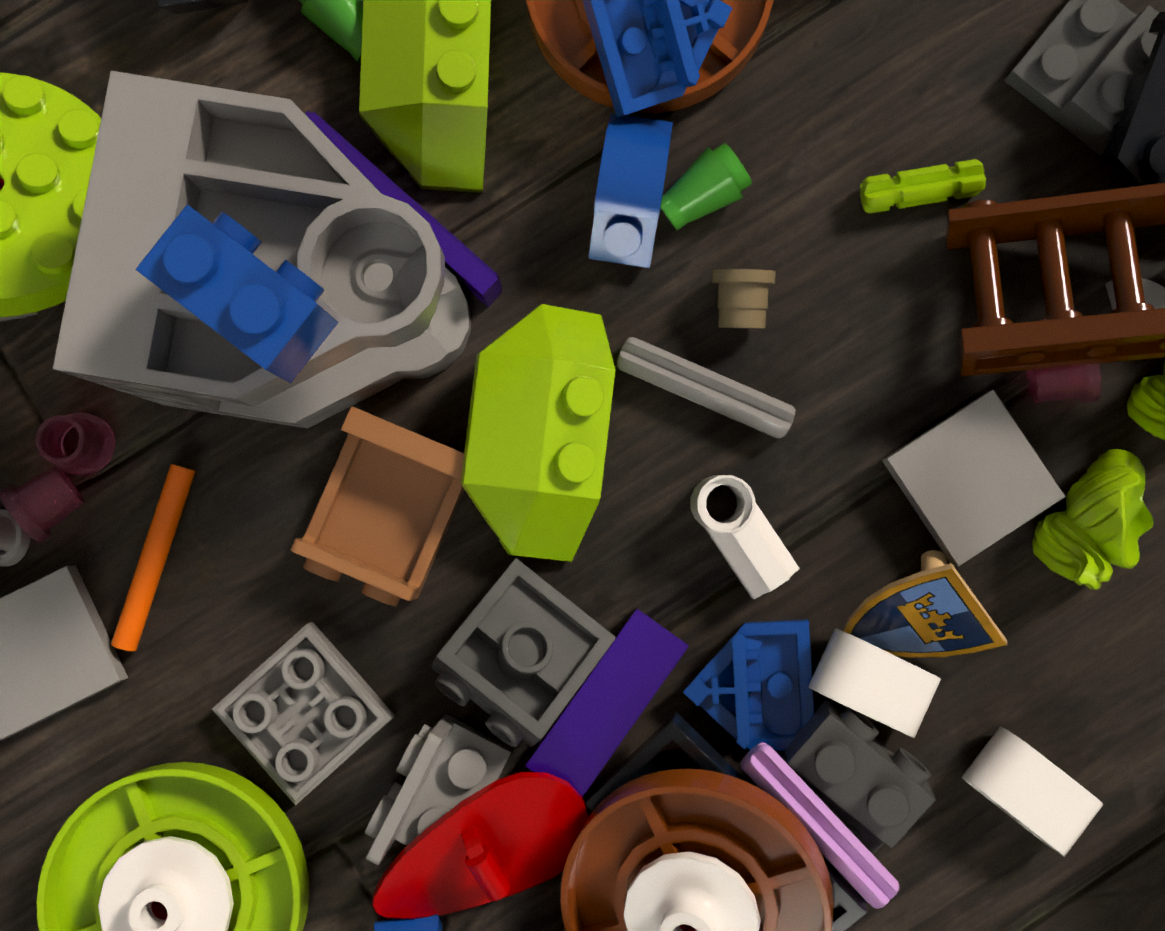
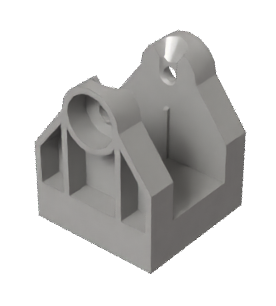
M110 71L53 364L54 370L161 405L308 429L403 379H422L448 369L463 353L471 333V308L456 276L445 267V256L430 224L408 203L381 194L291 99ZM187 204L211 223L223 211L262 242L253 253L258 259L275 272L287 260L325 290L316 303L339 323L292 383L265 370L135 270Z

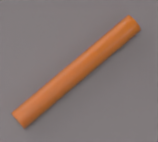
M176 464L170 465L111 642V646L126 651L137 650L196 473L195 470Z

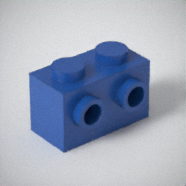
M187 204L135 270L265 370L292 383L339 323L316 303L325 290L287 260L275 272L258 259L253 253L262 242L223 211L211 223Z

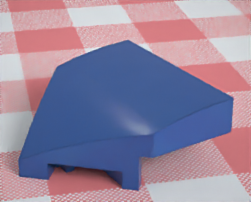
M582 0L616 117L681 97L687 87L696 85L701 75L698 71L718 29L724 27L733 8L721 0Z
M809 620L744 622L685 688L683 693L697 706L700 705L736 739V743L744 750L746 747L751 750L757 744L763 742L771 746L775 751H785L795 739L794 736L801 728L803 729L814 716L813 690L808 687L812 680Z

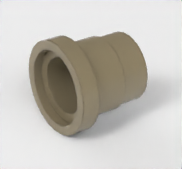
M760 269L712 270V283L718 284V327L765 329L769 285L775 284L776 271Z

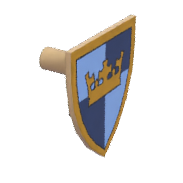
M936 550L927 551L922 554L921 572L891 582L867 597L848 617L843 629L844 632L895 656L909 658L949 657L1007 645V639L953 564H947V556L943 552Z

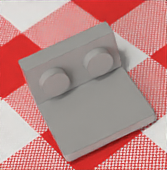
M447 714L444 715L434 728L424 724L419 734L414 735L397 767L396 772L407 777L403 786L397 782L394 783L388 795L383 796L364 834L375 839L366 860L379 865L395 840L406 846L409 845L425 829L461 801L498 780L513 748Z

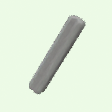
M628 337L617 358L619 370L775 438L784 437L793 423L796 410L792 405L635 337Z

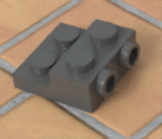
M1069 0L1004 81L1101 156L1105 151L1113 126L1123 115L1124 97L1133 73H1144L1157 35L1149 33L1153 19L1159 12L1148 5L1136 15L1118 0Z
M515 558L438 653L430 667L440 674L434 681L436 687L450 700L458 705L465 706L471 699L491 715L485 724L500 740L512 747H517L522 740L532 747L543 738L616 637Z
M826 699L805 727L797 732L794 736L795 739L785 751L779 753V756L873 855L884 843L893 848L935 802L936 799L927 781L931 777V773L905 749L899 748L894 754L877 741L875 737L879 734L878 730L861 713L849 707H846L842 712Z

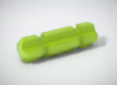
M972 159L955 162V167H950V169L947 164L899 171L893 178H890L888 173L869 176L860 184L861 204L863 210L871 214L889 211L890 206H894V204H896L898 209L943 202L947 201V198L951 197L952 194L955 199L977 196L986 186L984 167L981 161Z

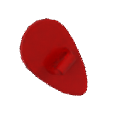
M519 772L492 782L461 801L425 829L398 854L383 873L373 892L374 910L380 916L386 918L415 919L436 914L442 916L501 900L554 878L564 870L571 848L588 819L583 797L568 781L547 772Z

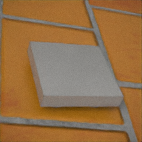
M994 390L982 394L882 460L953 566L962 565L1065 497Z
M313 622L307 623L212 708L295 806L395 716Z

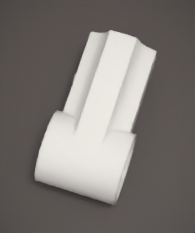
M714 475L703 479L694 488L690 497V509L694 518L706 529L752 599L773 591L788 581L800 569L756 504L751 487L743 479L733 475ZM720 485L729 487L737 498L735 513L729 519L722 522L715 521L709 515L706 508V500L709 493Z

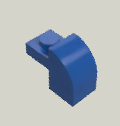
M616 113L610 114L597 183L588 259L650 268L673 122L629 115L616 117Z

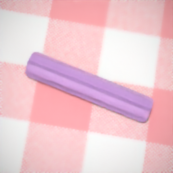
M761 742L745 755L740 763L741 769L760 789L781 802L798 818L814 839L821 854L867 903L876 909L884 907L899 890V883L894 876L771 746Z

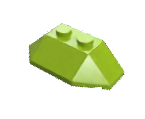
M363 0L359 115L388 151L409 172L410 177L421 189L483 193L488 110L491 0Z
M541 304L476 354L460 484L485 521L498 536L499 542L508 555L572 562L599 504L616 370L600 314Z

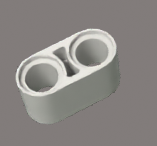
M835 628L808 687L840 704L915 738L941 678L862 639Z
M1003 727L998 728L961 777L1026 830L1063 857L1066 856L1103 806V803L1025 741Z

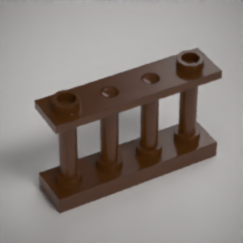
M1165 183L998 204L992 200H977L967 203L961 208L949 209L946 231L947 250L970 247L978 322L972 328L961 329L958 351L961 376L1165 357V308L1154 309L1153 305L1145 303L1134 228L1165 224ZM1105 231L1116 309L1109 314L1082 316V313L1074 311L1064 236ZM1036 239L1046 316L1040 321L1013 323L1012 320L1005 318L996 244Z

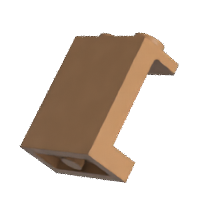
M351 406L341 428L342 431L349 434L304 537L295 538L290 551L306 557L303 565L305 570L339 582L342 573L365 582L361 591L364 595L397 607L400 598L408 601L419 598L464 492V488L460 484L464 453Z

